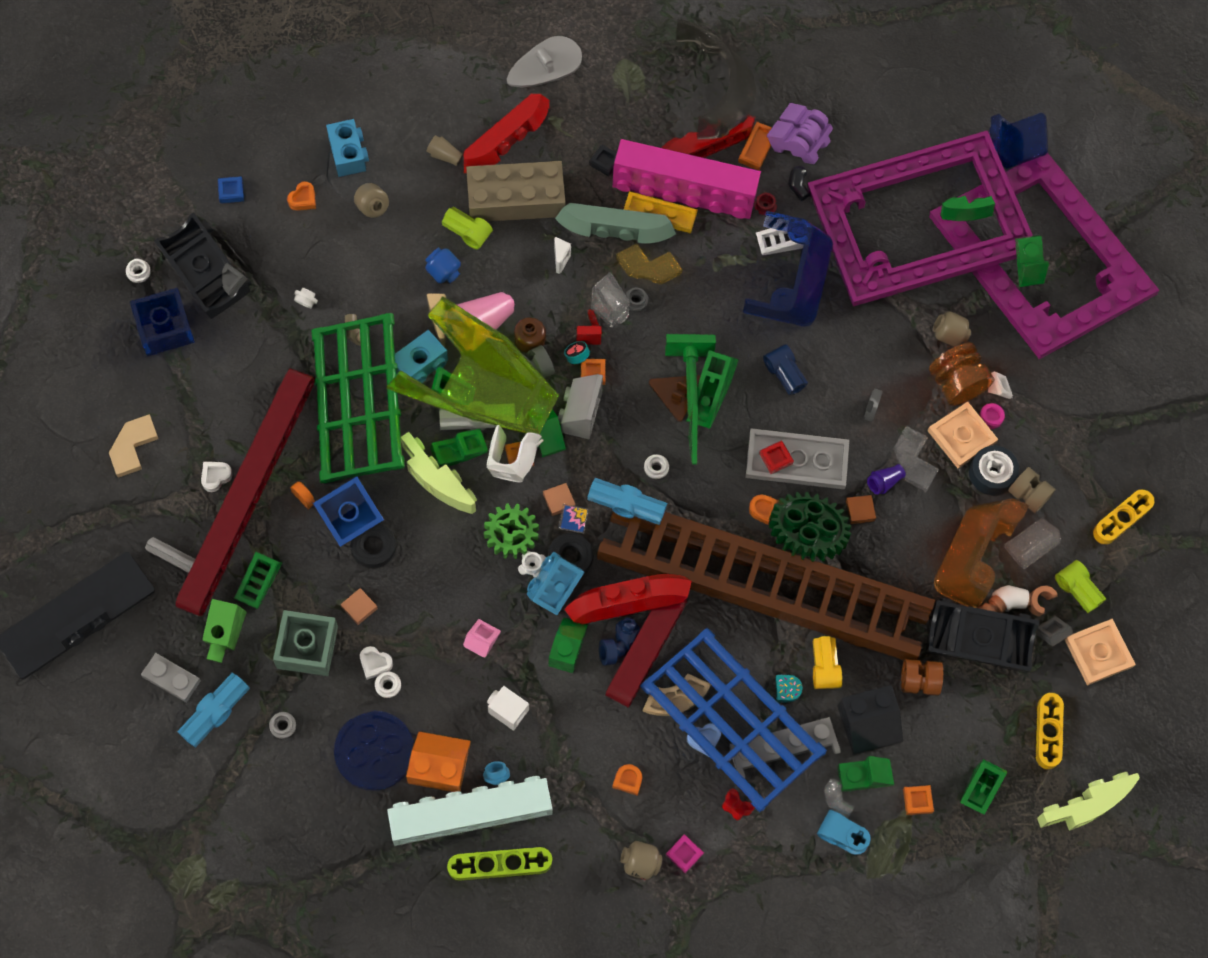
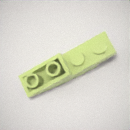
M410 432L401 437L402 447L411 458L407 461L408 471L415 480L429 493L447 505L470 514L476 512L475 502L477 499L469 488L465 490L462 486V479L455 469L451 471L447 465L440 468L433 456L428 457L423 451L425 447L418 437L413 438Z
M1123 772L1113 776V780L1106 783L1103 779L1093 781L1088 784L1089 788L1082 793L1083 796L1069 800V805L1060 808L1058 804L1045 807L1043 809L1044 813L1037 818L1039 825L1043 828L1066 821L1069 831L1097 819L1120 802L1131 791L1140 777L1138 773L1129 775L1128 772Z

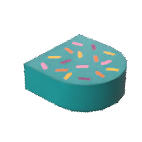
M793 675L775 676L776 701L778 703L796 701L802 693L803 686L801 681Z

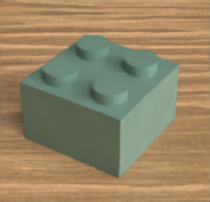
M284 610L273 658L276 668L328 676L338 630L336 618Z

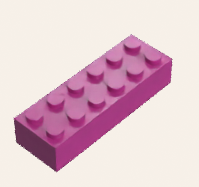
M621 139L614 162L612 187L623 192L631 191L649 197L661 198L668 202L683 203L692 208L700 207L709 209L714 213L730 214L739 219H750L761 171Z

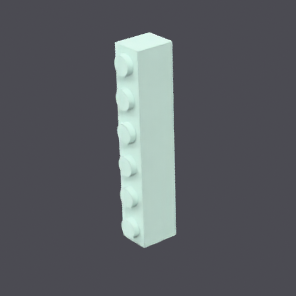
M532 776L524 779L525 782L514 784V781H506L498 784L497 788L488 789L487 786H481L472 789V793L462 794L460 791L446 794V798L435 800V797H425L416 804L409 805L408 802L393 804V808L387 810L394 846L552 815L553 809L547 779H540V776Z

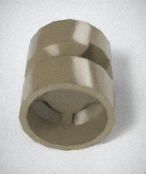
M1028 467L1008 489V492L1018 500H1025L1024 505L1035 514L1050 499L1056 489L1047 481L1041 482L1039 480L1040 475Z

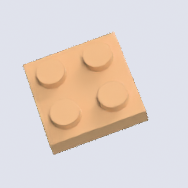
M969 402L946 415L927 430L957 468L972 460L977 452L984 447L993 446L998 441V438Z
M1113 619L1074 633L1064 639L1087 685L1133 668L1136 665Z

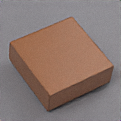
M567 483L543 491V496L552 516L564 512L565 505L575 507V502Z
M361 588L341 604L343 610L357 625L378 609L376 604Z

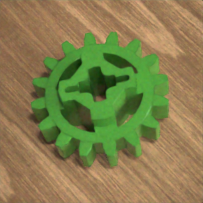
M508 503L503 511L500 507H496V515L489 513L488 516L491 522L484 523V527L487 529L484 532V538L489 539L487 541L489 548L495 546L494 554L497 555L502 551L504 558H507L509 553H511L514 559H517L518 552L525 555L527 554V547L534 549L535 545L532 540L535 541L539 538V534L536 533L539 530V524L534 523L536 521L535 515L528 516L529 509L527 507L520 511L519 504H516L514 509H511ZM521 519L522 521H524L528 528H526L525 525H522L519 520ZM511 528L515 529V530L512 532V534H509V533H508V532H510ZM495 534H497V537H501L504 542L501 543L496 538Z

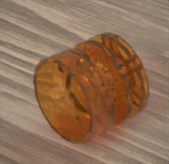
M968 342L951 348L936 358L929 366L932 376H936V383L945 384L941 391L950 406L960 405L972 400L987 390L995 381L986 364H979L982 357L979 353H976L977 349L973 343Z

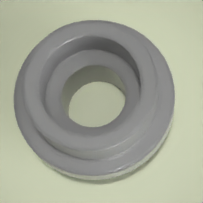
M279 712L271 718L269 728L275 737L285 739L295 732L296 721L291 714ZM281 722L288 724L285 730L278 728Z

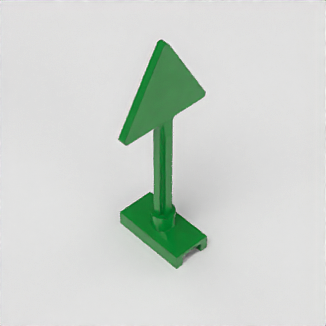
M666 334L665 356H683V361L686 363L687 412L690 419L688 439L692 465H697L698 403L696 362L698 357H707L709 350L715 352L716 336Z

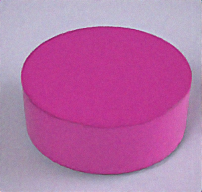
M989 403L981 409L979 416L990 429H996L1003 423L1005 412L1001 406Z

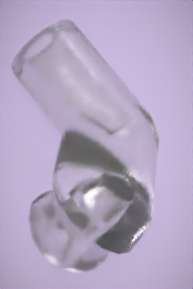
M832 779L825 785L824 789L827 805L848 818L854 806L843 800L842 783L837 779Z

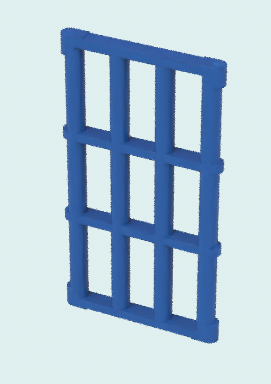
M706 628L657 672L642 682L640 687L663 707L680 725V730L682 732L685 731L716 763L715 766L718 770L721 769L741 789L760 813L814 762L824 756L827 750L820 742L817 743L786 712L785 706H781L750 675V671L747 668L744 669L715 639L716 636ZM704 641L737 675L727 685L692 651L701 642ZM684 657L718 692L708 702L674 668ZM664 674L699 708L688 719L654 684ZM741 681L773 712L763 723L731 691ZM722 698L754 729L744 740L712 708ZM703 714L735 746L726 756H723L693 725ZM779 718L813 753L803 764L767 728L776 719ZM758 735L794 770L786 780L782 781L748 745ZM739 752L775 788L765 799L729 763Z

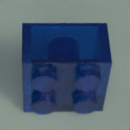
M178 287L129 301L147 357L195 343Z

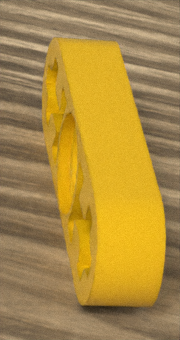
M1137 490L1096 525L1093 531L1096 541L1101 544H1110L1149 512L1154 505L1153 495L1147 490ZM1144 499L1146 503L1139 506L1135 511L1133 506L1138 500ZM1124 511L1128 513L1130 522H1121L1117 516L1118 512ZM1113 523L1115 527L1109 534L1104 536L1101 533L1103 529H1107Z
M1055 693L1045 694L1037 704L1036 761L1044 769H1053L1062 760L1064 703L1062 698ZM1051 700L1052 705L1056 707L1051 712V718H1046L1049 715V707L1044 704ZM1046 724L1053 725L1057 732L1056 736L1053 738L1047 737L1043 732V726ZM1056 743V745L1053 744L1050 747V754L1055 756V758L1048 762V758L1043 757V754L1048 751V744Z

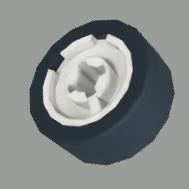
M995 445L987 446L977 452L970 464L969 476L972 484L982 493L992 496L1001 495L1008 491L1019 476V464L1017 458L1008 449ZM990 468H996L998 470V473L993 470L990 471Z

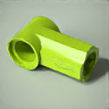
M454 206L447 210L442 220L444 227L461 236L468 246L476 250L483 245L493 232V228L487 221L479 217L474 219Z
M1075 560L1055 575V579L1060 588L1067 593H1071L1085 611L1089 613L1102 604L1106 598L1089 579L1090 574L1087 568L1080 561Z

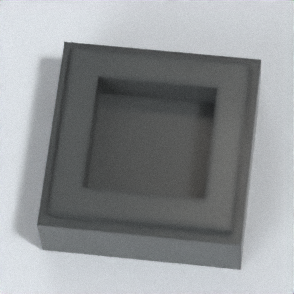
M1055 616L1038 626L1036 634L1045 642L1054 646L1072 635L1073 632L1071 626Z

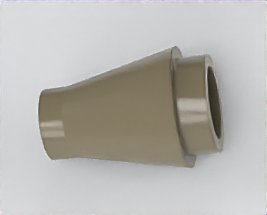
M435 135L426 151L431 154L430 157L455 166L459 164L463 157V153L459 152L443 136L438 137Z

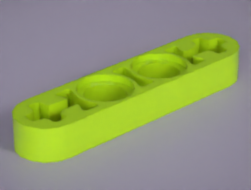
M542 847L464 853L452 856L448 861L447 869L449 875L459 881L542 874L551 868L552 855L549 850ZM524 854H529V860L537 859V854H542L543 858H548V861L544 862L543 867H538L536 862L529 863L530 869H525ZM508 857H519L521 860L520 867L516 870H510L506 866ZM483 858L493 860L494 868L490 872L480 870L479 862ZM470 859H475L474 867L476 873L471 874V868L463 869L462 874H457V871L452 869V866H456L459 860L462 861L463 865H471Z

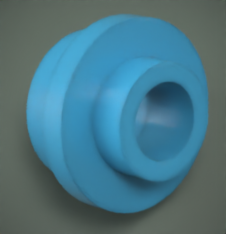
M495 761L486 765L483 777L485 782L498 785L510 777V771L505 763Z

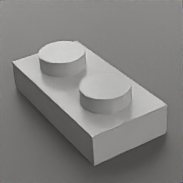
M157 653L154 654L141 673L143 678L186 703L201 682L197 676Z

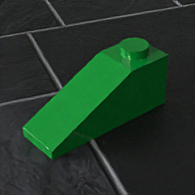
M709 350L697 386V425L711 428L730 387L739 359Z

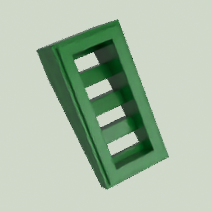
M255 552L234 599L259 609L282 563ZM260 563H264L271 568L267 571L258 566ZM255 572L265 575V580L255 577ZM250 581L262 585L261 589L258 590L250 586ZM248 590L258 596L255 600L244 595V592Z

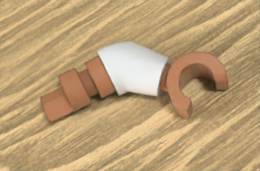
M1007 585L995 590L992 593L993 597L988 600L989 604L984 603L979 609L1003 613L1004 611L1009 612L1011 609L1028 608L1032 614L1041 616L1044 614L1045 608L1038 604V595L1043 596L1046 600H1051L1058 597L1055 589L1049 586H1040L1029 593L1026 589Z

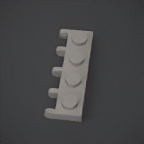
M830 717L800 725L817 743L820 742L824 747L832 746L834 754L840 753V747ZM788 728L772 732L794 756L806 752L810 753V757L813 755ZM761 736L756 737L748 744L765 763L782 759ZM733 744L729 745V749L731 751L733 748H735ZM741 752L733 758L736 770L745 778L743 770L754 766Z

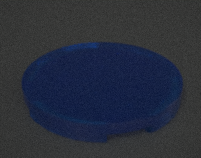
M371 711L350 719L341 728L334 745L335 761L341 775L353 786L369 791L383 790L397 784L407 774L414 744L407 726L399 718L387 712Z

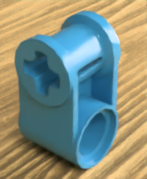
M833 810L828 811L817 832V835L824 841L836 845L853 855L864 853L871 840L868 830ZM856 836L861 837V843L858 846L853 844Z

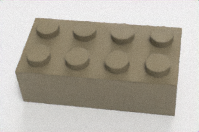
M562 161L466 166L470 217L474 219L479 217L485 221L553 218L557 217L562 208L565 207Z

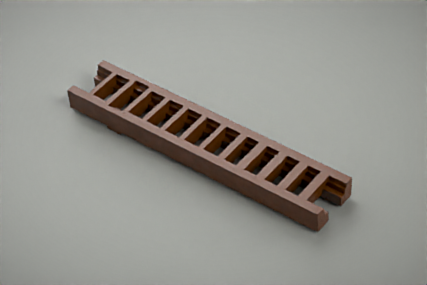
M614 511L612 513L610 522L628 528L622 544L603 538L597 554V559L647 576L657 574L682 575L692 581L690 590L902 660H917L919 657L922 642L901 636V632L905 631L908 620L926 625L934 606V599L817 561L812 562L808 558L801 560L799 555L791 556L792 553L667 512L664 513L660 525L635 516L633 518H626L616 514ZM638 531L652 535L646 552L632 547ZM662 540L676 543L671 560L657 556ZM686 547L701 551L695 568L681 563ZM710 555L725 559L720 576L705 571ZM733 562L751 568L747 584L728 579ZM758 570L776 576L771 593L752 587ZM782 578L800 584L795 601L777 595ZM807 586L825 592L820 609L802 603ZM831 595L849 600L844 617L827 611ZM856 602L874 608L869 625L851 619ZM881 611L898 616L893 633L876 628Z

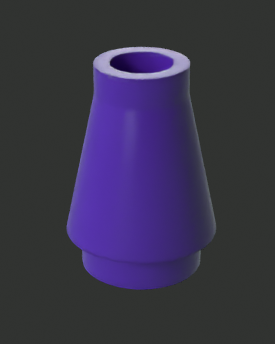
M897 464L893 467L873 471L867 478L868 486L874 494H885L899 480L905 477V470L901 465Z

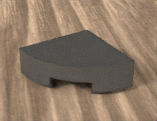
M226 263L222 270V284L224 290L232 298L247 278L230 264Z
M875 388L872 390L864 414V420L873 422L883 392L882 390Z

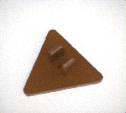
M696 375V376H697V386H698V383H699V380H700V377H701L700 375ZM686 376L650 379V387L678 422H682L687 413Z

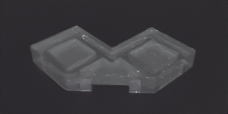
M906 426L894 446V451L899 465L905 470L904 480L927 492L939 469L918 458L928 437Z

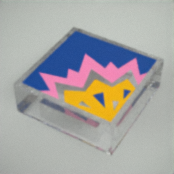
M563 504L558 529L584 534L589 509Z

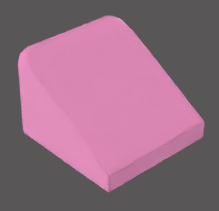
M478 619L467 633L463 645L465 648L485 658L501 631Z

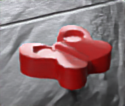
M735 789L728 791L725 796V802L722 804L723 810L729 812L736 820H741L743 816L750 815L755 808L751 802L741 801Z

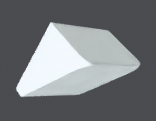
M555 237L556 273L560 274L571 256V244Z

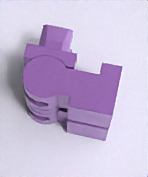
M790 103L780 116L781 121L777 120L767 134V138L774 152L782 153L784 150L791 151L793 156L801 157L804 163L815 164L819 158L817 154L819 148L827 147L831 141L829 134L833 127L831 124H828V118L821 111L815 109L812 111L807 110L806 106Z

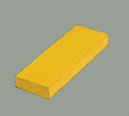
M630 191L623 209L666 215L674 229L687 233L692 232L698 209Z

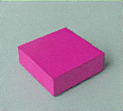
M684 834L666 853V856L686 873L704 852Z

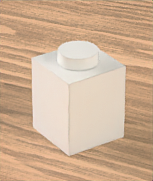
M505 686L500 691L495 690L487 701L489 704L488 713L513 731L529 711V703Z

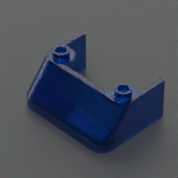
M766 211L763 227L787 232L791 241L804 245L794 289L778 288L773 292L770 304L746 298L743 313L799 326H809L815 321L833 241L828 234L805 219Z

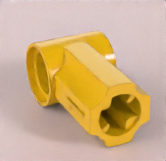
M822 636L813 639L815 666H813L814 688H841L842 670L841 666L838 665L836 638Z

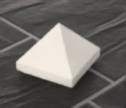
M992 372L988 393L1008 399L1013 398L1006 376Z

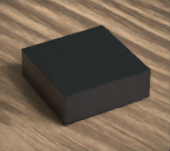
M602 144L589 160V165L609 177L614 170L617 152Z

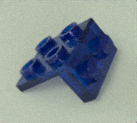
M1039 113L1014 123L1008 122L1000 114L991 116V127L989 129L991 139L1000 161L1006 169L1045 156L1048 153L1047 117L1045 114Z

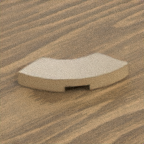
M687 674L684 678L703 698L711 687L710 683L690 674ZM677 685L668 688L658 687L682 713L695 706ZM649 695L643 712L657 716H670Z

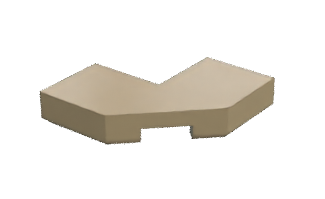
M150 414L126 422L109 451L118 478L142 469L135 447L159 439Z

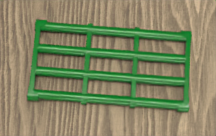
M393 313L311 330L315 351L316 379H314V385L317 387L319 423L317 431L319 432L321 459L320 483H330L347 478L403 469L405 467L404 456L401 450L399 421L401 410L398 407L396 378L398 365L395 363L393 336L395 322ZM383 323L385 365L372 367L369 326ZM360 328L362 369L349 372L346 331ZM337 333L339 374L326 376L324 336ZM386 373L389 411L375 413L373 375ZM363 377L365 415L352 418L349 380ZM340 382L342 420L328 422L326 385ZM389 419L392 462L378 464L376 421ZM366 424L368 466L355 469L352 426ZM342 428L345 471L331 473L329 431Z

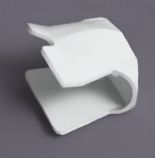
M497 425L491 440L487 460V468L492 476L508 481L522 482L534 463L537 447L544 441L543 439L540 440L542 436L536 433H527L521 441L517 460L511 464H501L499 462L507 436L501 426Z

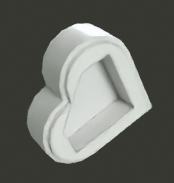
M203 462L201 483L206 491L215 492L220 489L223 483H227L232 479V469L227 463Z
M366 647L360 653L361 664L367 680L377 677L383 672H390L393 667L391 656L384 652L379 653L375 647Z

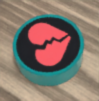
M577 341L565 349L564 355L569 363L579 364L589 357L590 350L585 342Z

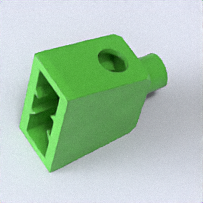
M212 599L203 635V641L210 645L207 660L222 663L225 650H235L246 616V611L240 606ZM224 631V635L219 638L220 633Z

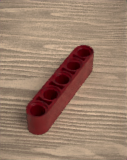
M687 599L683 603L651 610L610 683L605 696L627 708L630 707L640 689V685L647 677L688 601Z

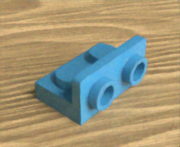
M552 552L551 556H547L542 562V570L537 578L534 577L527 587V596L534 603L558 615L584 574V571L563 559L556 552Z

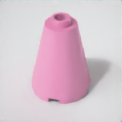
M503 292L451 306L445 314L447 325L452 324L454 331L451 334L457 343L465 350L472 349L473 351L513 314L515 303L510 295Z

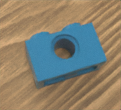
M427 330L395 354V363L398 365L396 374L409 389L414 385L418 386L426 380L430 373L434 370L436 371L438 367L443 368L448 361L447 350ZM420 358L426 360L424 363L421 364L415 362L417 359Z

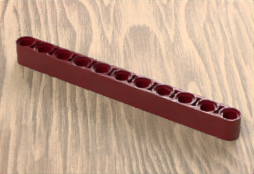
M291 368L287 371L176 600L177 608L200 617L205 613L314 385L313 376Z

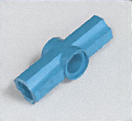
M595 478L592 482L587 500L612 508L616 514L622 517L633 518L635 516L660 525L667 507L666 502L643 495L639 489L633 486L621 485L620 487Z
M231 673L214 693H208L199 702L196 712L177 732L196 748L214 727H219L227 720L232 712V707L250 689L249 686L237 675Z

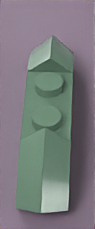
M569 203L562 208L555 218L568 230L588 237L594 234L602 238L610 236L625 241L633 239L638 240V243H655L676 235L673 225L667 216L654 213Z

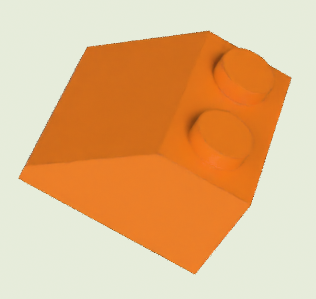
M418 732L406 775L408 784L451 792L461 791L471 741Z

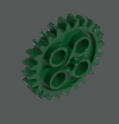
M796 492L794 498L787 494L786 499L780 498L778 504L774 505L769 517V528L772 529L771 536L777 537L775 543H784L783 550L791 549V556L799 553L801 554V560H804L806 556H810L812 562L815 561L816 557H819L824 562L826 556L833 559L835 554L840 555L842 550L846 549L851 536V532H849L851 525L847 524L849 517L842 516L843 509H835L836 502L828 504L827 497L820 500L817 493L813 498L810 497L808 492L805 493L804 497L799 492Z

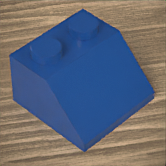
M358 477L353 478L313 503L340 547L384 520Z

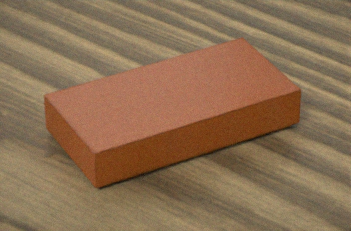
M756 122L739 156L738 163L760 171L771 148L767 134L772 127Z

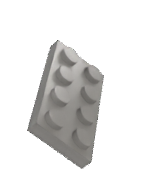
M751 428L745 478L845 489L849 440ZM782 440L794 463L770 474L759 452Z

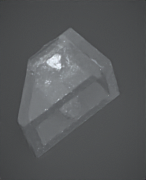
M609 272L592 288L591 309L611 328L617 323H623L629 316L630 302L615 277Z

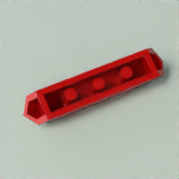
M530 94L464 151V173H467L466 166L495 165L500 162V155L504 156L507 154L515 142L523 140L528 132H535L548 113L550 100L542 94Z
M743 114L718 118L717 123H710L695 133L689 132L683 138L675 137L661 148L706 158L748 139L756 117Z
M657 574L601 586L580 594L564 610L573 622L587 624L683 603L688 597L692 581L682 575Z

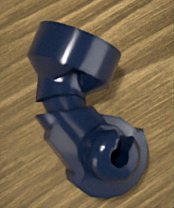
M625 618L616 624L615 637L617 643L613 639L600 640L599 657L604 666L616 664L618 658L628 653L640 632L639 625L632 618Z

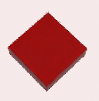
M577 326L576 342L583 341L587 345H601V326Z
M782 440L759 452L770 474L794 463Z

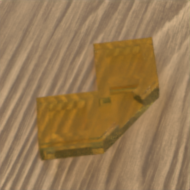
M635 244L616 255L617 260L629 277L637 279L640 277L652 280L654 283L663 284L682 274V268L670 251L649 262L639 245Z

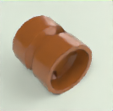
M904 659L901 673L902 692L917 694L922 690L926 695L939 696L943 684L942 662L926 661L925 664H922L920 660Z

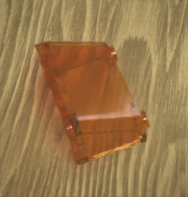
M1005 499L970 507L965 513L934 579V587L937 592L964 606L979 608L990 592L995 580L993 569L980 561L990 540L995 541L1002 534L1011 537L1015 527L1023 519L1029 505L1016 499Z

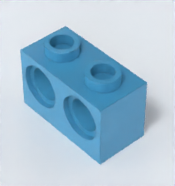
M354 119L326 125L338 177L366 171L365 162L369 161L366 147L361 148L360 142L364 141L361 127L356 128ZM350 156H354V157H355V158H353V159H347V158L350 157Z

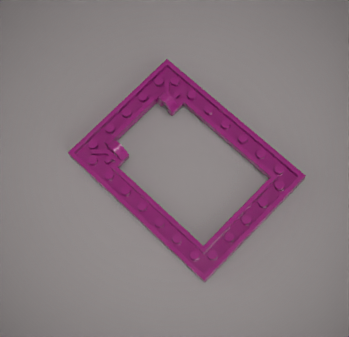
M988 131L808 182V190L853 306L1017 259L1015 238L1033 236ZM973 161L987 197L992 196L995 202L994 213L1004 234L1003 236L894 268L891 267L888 257L883 251H875L869 254L866 260L863 261L845 213L850 212V205L856 202L858 209L865 207L866 202L862 193ZM880 262V265L873 267L875 263Z
M1047 151L1006 171L1015 195L1039 183L1107 267L1095 277L1096 286L1102 296L1062 318L1057 313L1049 316L1048 311L1051 305L1048 301L1033 308L999 264L972 272L1038 359L1047 356L1158 294L1159 289ZM980 185L959 197L966 196L968 203H971L977 198H986L987 194L983 185ZM942 205L930 211V219L954 250L981 242L966 221L942 219L940 216Z

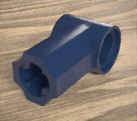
M784 344L763 356L768 371L773 375L776 374L789 395H795L807 386L808 382L795 364V357L789 346Z

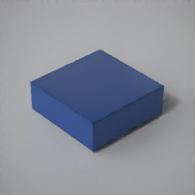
M242 176L218 178L220 204L244 201Z

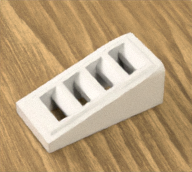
M802 219L756 232L762 256L809 247ZM795 232H798L799 238L795 239L793 234ZM784 234H789L790 241H785ZM779 235L780 244H776L774 236ZM766 237H770L772 246L767 247Z

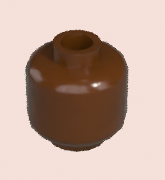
M528 317L516 324L514 341L517 348L522 352L528 353L533 348L540 345L544 346L546 330L540 320Z

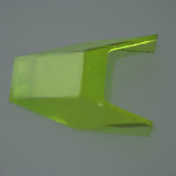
M442 296L431 309L428 316L461 353V358L442 393L438 394L401 370L388 384L386 389L462 417L496 426L500 425V427L526 434H539L559 395L505 335Z

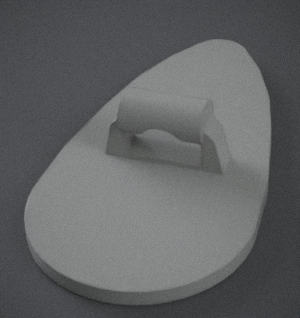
M564 36L550 37L533 47L515 63L507 76V84L511 87H533L569 76L581 65V49L570 38Z

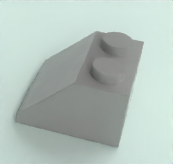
M597 374L573 379L572 386L566 387L564 401H567L565 409H560L558 416L562 433L590 439L602 396L603 375Z

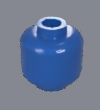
M438 247L425 259L427 262L425 266L426 271L439 284L446 281L451 284L460 275L458 270L461 267V262L448 248L441 250Z

